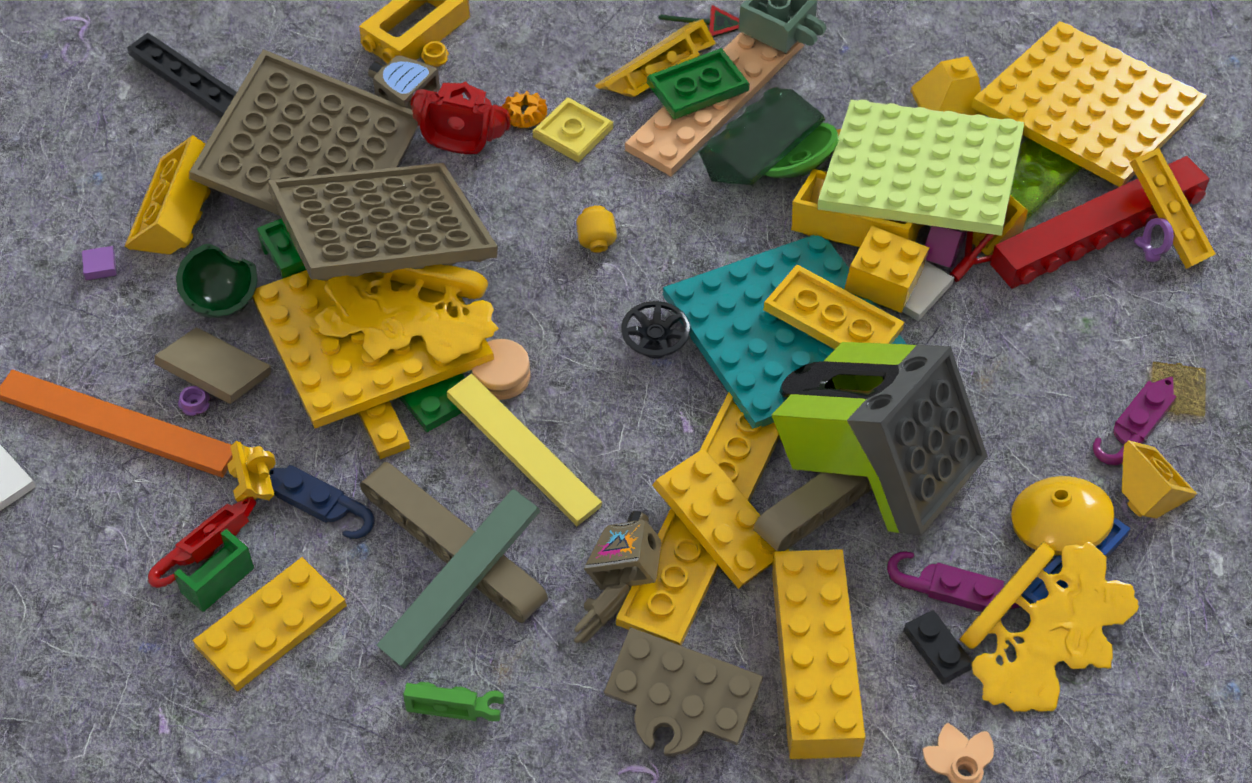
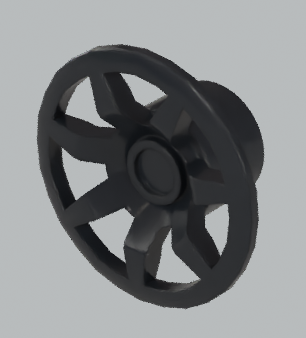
M650 301L641 303L628 311L622 321L621 333L625 343L632 350L649 358L657 359L675 353L685 345L690 334V324L686 315L676 306L661 301ZM655 307L653 319L651 320L644 313L640 312L645 308ZM661 308L675 313L665 321L661 320ZM634 316L642 327L632 326L627 328V325ZM681 319L684 325V332L670 329ZM629 335L640 336V344L637 345L632 341ZM671 338L680 339L676 344L671 346Z

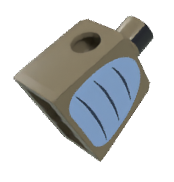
M401 55L395 56L386 66L379 62H373L368 70V76L373 78L376 96L411 109V99L417 90L426 89L437 92L440 89L438 68Z

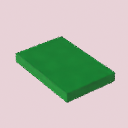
M722 48L647 76V84L674 120L749 91L750 83Z

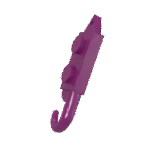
M1172 376L1156 382L1148 381L1115 422L1113 433L1117 440L1123 444V447L1116 454H1106L1100 447L1101 438L1097 437L1093 443L1095 457L1107 465L1123 464L1124 444L1128 440L1141 444L1146 441L1175 403L1177 396L1174 395Z
M908 551L897 552L891 556L887 563L888 575L897 585L928 594L929 598L982 612L1004 587L1003 580L939 562L926 566L919 578L904 574L899 571L898 563L903 559L914 558V553ZM1014 603L1010 609L1020 608V606Z

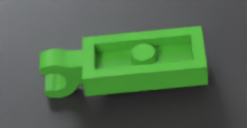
M429 682L406 683L403 695L407 712L476 721L477 717H482L492 722L500 721V710L491 709L489 706L493 703L504 704V694L500 691H489L482 697H477V692H472L464 687L449 689L436 687Z

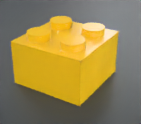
M871 226L850 265L844 290L902 313L923 271L929 247Z

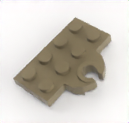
M630 627L604 694L607 697L636 707L634 720L637 733L651 751L656 745L654 740L656 730L660 727L671 728L674 731V737L670 743L665 745L664 755L676 756L684 753L688 754L698 746L704 733L738 746L762 685L763 676Z

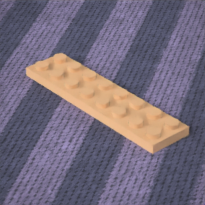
M740 32L723 50L750 83L749 91L675 120L663 106L625 142V151L672 177L804 47V44L797 41L787 53H784Z

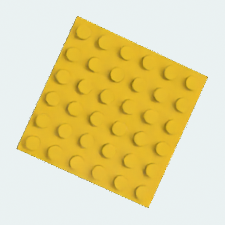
M1059 21L973 98L971 107L990 118H1009L1024 122L1023 135L1120 187L1125 185L1135 175L1129 162L1158 147L1160 149L1204 104L1207 95L1173 79L1168 74L1148 66L1142 61L1122 53L1121 50L1113 48L1097 38L1075 29L1072 25Z
M307 270L255 288L252 298L314 429L470 371L474 367L494 360V353L485 338H483L478 349L470 353L461 354L457 359L444 364L428 353L423 337L418 335L411 338L408 346L398 350L390 349L386 355L376 360L368 355L362 347L365 337L362 331L349 334L344 338L322 335L318 330L319 325L315 317L325 308L334 306L336 302L324 290L327 280H311ZM373 272L364 273L366 278L372 281L381 278ZM390 280L391 290L398 291L413 288V285ZM380 285L373 286L371 292L376 293ZM421 287L418 295L421 300L433 303L443 299L445 293ZM457 296V298H458L463 304H465V302H464V300L462 299V297ZM449 302L447 306L448 314L453 318L457 317V306L451 307L452 302ZM439 303L435 308L442 309L443 303ZM463 307V314L467 315L469 309Z

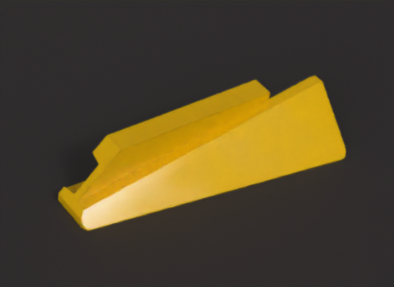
M703 19L688 23L595 84L597 89H606L628 97H635L649 88L647 84L648 75L700 56L698 51L713 46L716 43Z

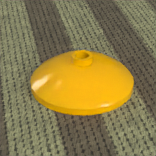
M1070 476L1050 477L1031 484L1017 496L1011 511L1012 526L1020 540L1032 549L1036 550L1044 542L1053 549L1054 555H1062L1065 545L1077 544L1083 546L1086 542H1090L1096 547L1104 541L1114 524V507L1105 491L1092 482Z

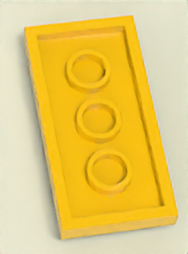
M798 264L766 299L763 307L764 311L833 349H836L842 342L892 344L903 330L905 323Z
M704 448L655 480L652 485L738 589L773 564L774 551L776 550L754 531L755 522L761 515Z
M301 557L192 641L195 648L238 692L347 605L345 599Z

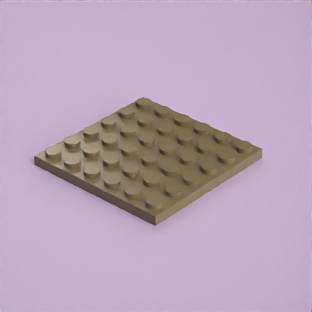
M263 49L191 168L189 179L280 216L269 193L268 180L399 167L419 126L418 122L413 119L411 109Z
M444 163L268 180L269 193L311 280H329L332 277L346 275L357 277L371 272L390 273L396 269H422L430 265H453L456 262H481L489 258H497L498 246Z

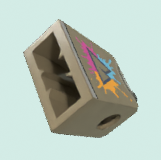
M633 511L630 513L626 523L608 525L604 528L584 567V570L601 590H605L610 586H616L621 582L626 583L628 586L656 582L662 543L659 536L649 525V518L646 514Z

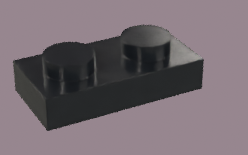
M934 609L904 625V633L942 685L972 670L973 661Z

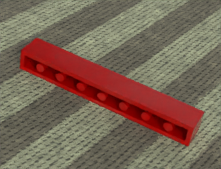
M1188 156L1168 164L1189 205L1200 202L1206 194L1205 190L1210 178ZM1137 178L996 244L990 265L1008 286L1013 289L1021 284L1031 283L1042 274L1052 273L1063 264L1077 261L1095 249L1100 250L1108 245V243L1120 237L1125 238L1133 231L1143 226L1146 227L1151 219L1159 217Z

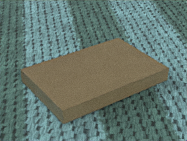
M198 327L155 355V365L229 404L271 375V365Z

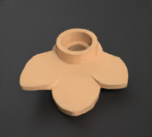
M946 723L939 734L938 746L923 748L926 764L934 772L946 775L951 783H981L984 775L983 768L992 761L994 755V746L988 731H983L968 740L957 728ZM965 769L970 772L971 776H963L958 771Z

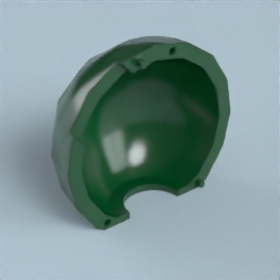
M209 243L190 251L180 262L176 274L177 291L186 306L196 314L206 318H227L241 312L252 300L258 282L257 270L253 262L243 258L242 260L230 258L220 248Z

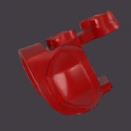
M467 82L443 83L438 93L419 89L413 94L411 99L413 119L418 122L423 137L427 143L442 150L459 154H478L484 148L487 141L491 142L493 139L500 138L510 128L511 118L508 111L498 105H492L491 101L486 98L485 91L473 87ZM462 93H465L469 99L463 98Z

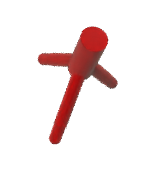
M967 231L965 256L949 274L954 277L953 281L959 282L973 265L991 261L992 255L976 257L992 239L993 234H986L972 251L973 232Z

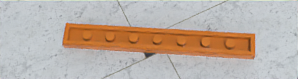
M13 369L0 385V401L221 478L227 473V464L233 459L231 444Z

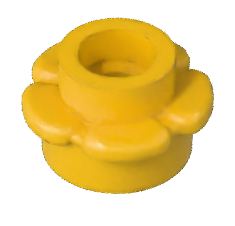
M432 41L424 46L421 58L425 60V64L439 67L447 62L449 52L443 43Z

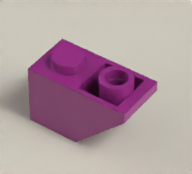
M931 226L925 246L929 247L926 260L950 268L953 267L966 239L967 231Z

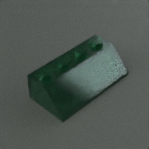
M773 87L765 91L760 100L745 109V113L738 119L729 122L723 132L712 137L707 142L708 144L699 151V154L712 182L753 185L822 124L825 118L822 113L793 89Z

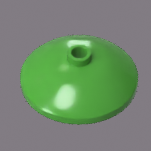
M809 123L786 130L767 141L757 151L754 157L755 167L759 173L773 178H794L807 175L813 169L818 168L834 152L839 141L838 132L833 125L828 123Z

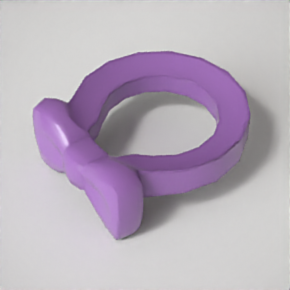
M1154 218L1147 223L1143 236L1135 238L1134 243L1143 249L1147 261L1157 262L1161 258L1160 254L1170 250L1174 238L1173 228L1166 219ZM1160 225L1164 231V242L1159 248L1153 249L1150 244L1151 233L1154 226Z

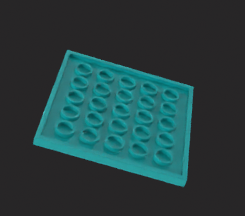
M811 235L663 287L662 296L667 303L676 306L686 315L690 324V337L727 392H730L733 401L740 411L744 413V417L752 429L774 423L771 414L791 394L838 397L828 366L824 362L835 349L763 310L766 299L797 264L838 287L845 288L849 267L829 240L821 236ZM859 297V298L863 299L864 301H866V302H868V303H870V304L876 306L877 308H879L878 305H877L875 302H872V301H870V300H868V299H864V298H862V297ZM899 334L892 344H906V342Z

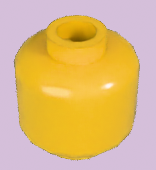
M599 205L589 206L577 217V235L581 246L590 249L591 252L600 253L606 251L608 246L616 241L615 218L613 213L606 210L605 207Z

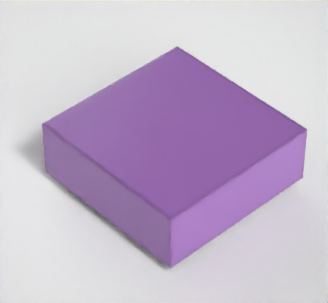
M113 246L82 251L85 280L117 276Z

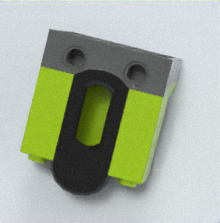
M842 342L824 361L804 365L794 370L785 378L780 386V395L783 403L771 414L792 469L868 477L888 532L922 536L988 457L951 346Z

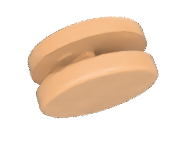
M495 339L488 341L494 353V360L472 368V374L498 400H506L518 396L526 389L531 377L528 353L520 344L512 340Z

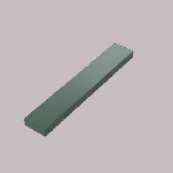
M513 488L376 646L405 669L541 512L539 508Z

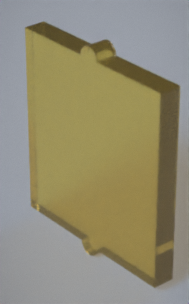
M1153 361L1151 382L1173 377L1174 395L1177 397L1168 412H1174L1175 415L1182 413L1204 417L1206 369L1183 366L1181 363H1176L1175 365Z

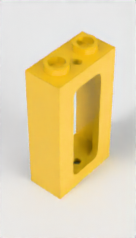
M392 0L359 26L361 45L367 52L377 55L387 64L395 56L399 55L417 60L421 57L423 48L427 43L432 41L440 42L470 18L469 0ZM428 2L436 7L435 10L400 37H393L387 33L424 3Z

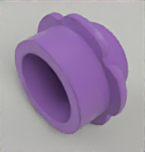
M189 386L180 393L178 406L188 416L204 413L209 408L208 401L210 396L206 391L197 386Z

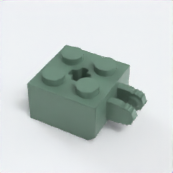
M745 0L740 5L738 31L784 53H787L797 41L813 46L818 40L817 35L822 36L827 28L826 23L816 17L818 0Z

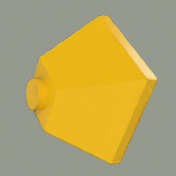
M968 56L941 61L911 87V93L918 107L942 112L954 111L958 114L985 116V114L971 107L973 98L981 92L979 75Z
M1129 440L1124 444L1122 493L1129 500L1127 502L1128 507L1136 515L1157 519L1197 495L1193 488L1155 447Z

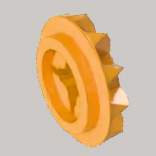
M528 90L524 94H519L515 91L514 96L506 97L505 103L502 104V107L510 114V125L519 128L536 126L547 115L546 100L540 99L538 93L530 95ZM523 105H528L523 114L521 108Z

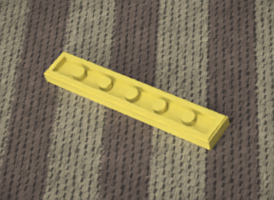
M472 373L447 391V398L576 526L580 525L602 507V501Z

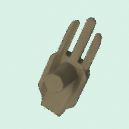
M621 582L616 586L607 587L596 600L588 598L585 601L584 609L588 613L574 629L575 632L581 631L575 637V643H586L619 611L630 591L626 583Z

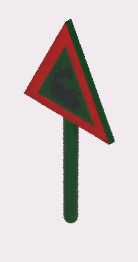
M711 4L710 19L703 20L706 25H710L709 31L712 37L739 30V18ZM671 15L658 16L659 20L685 23L701 20L700 18Z

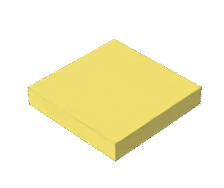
M567 97L533 130V138L579 163L613 130V121Z

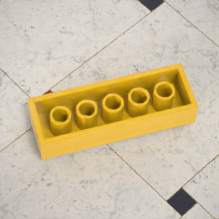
M843 549L774 551L772 580L789 759L861 757L865 742V730Z

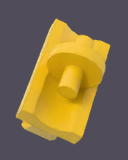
M235 441L230 446L233 459L227 464L229 474L233 478H238L239 485L233 490L235 500L240 502L249 497H254L255 500L257 498L270 500L274 496L269 470L276 464L274 454L264 451L261 446L246 447L241 442Z

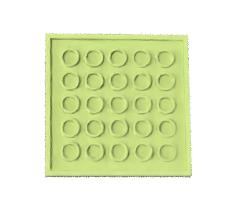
M850 100L839 134V141L834 150L818 199V210L1002 236L1024 122L1009 118L996 119L983 115L958 114L954 111L928 110L924 107H904L893 103L881 104L869 102L868 100Z

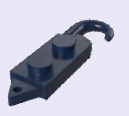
M289 465L287 468H272L269 470L274 496L325 523L338 521L348 512L363 519V526L359 530H345L342 533L344 537L359 539L365 537L373 529L375 517L372 511L366 505L344 495L343 491L292 465Z

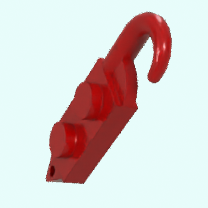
M249 497L233 505H224L175 545L176 548L150 569L148 583L154 588L165 587L176 580L175 576L172 574L166 578L160 579V577L175 565L186 566L194 562L198 564L201 560L209 558L215 549L223 543L221 533L225 529L236 536L241 528L250 522L248 516L257 503L254 497Z

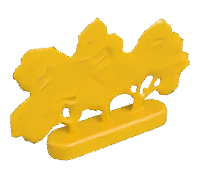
M442 264L425 266L422 269H396L390 273L373 272L378 277H381L375 281L367 279L365 274L357 277L349 275L332 277L327 280L324 290L336 303L334 306L325 308L315 317L319 325V332L325 336L344 338L349 334L362 331L365 334L362 347L374 360L386 355L390 349L398 350L408 346L411 338L418 335L423 337L428 353L440 363L445 364L457 359L461 354L470 353L478 349L483 338L492 337L494 332L499 329L491 320L494 308L490 302L479 300L465 305L457 298V296L468 299H480L488 287L487 279L476 271ZM390 280L413 285V288L409 290H391ZM380 285L376 293L371 292L373 286ZM422 287L443 292L445 296L437 302L429 303L421 300L418 294ZM449 302H452L451 307L457 306V317L453 318L448 314L447 306ZM443 303L442 309H436L435 306ZM463 307L469 309L467 315L463 314Z
M1042 542L959 638L969 649H974L988 633H994L997 636L996 653L981 654L976 656L972 662L973 674L983 684L982 699L984 701H989L992 705L1005 703L1014 712H1027L1031 709L1039 712L1054 711L1057 708L1060 693L1059 680L1055 672V665L1058 662L1064 661L1071 669H1083L1088 664H1093L1096 668H1111V661L1113 659L1112 644L1103 635L1102 627L1113 624L1123 625L1138 611L1139 605L1138 600L1134 597L1135 591L1131 584L1118 580L1108 582L1105 579L1107 557L1092 543L1086 542L1083 546L1077 544L1065 545L1062 550L1063 567L1060 573L1047 574L1043 569L1051 561L1055 553L1052 548ZM1039 577L1043 580L1049 594L1047 598L1030 604L1021 595L1034 579ZM1063 580L1068 584V587L1064 589L1056 582ZM1014 603L1029 613L1031 619L1029 626L1019 633L1008 632L1001 622V618ZM1014 637H1021L1024 642L1017 644ZM1007 640L1011 642L1016 650L1017 658L1014 662L1008 660L1004 650L1009 647L1005 643ZM998 655H1000L1003 659L1002 665H999L996 662V658Z

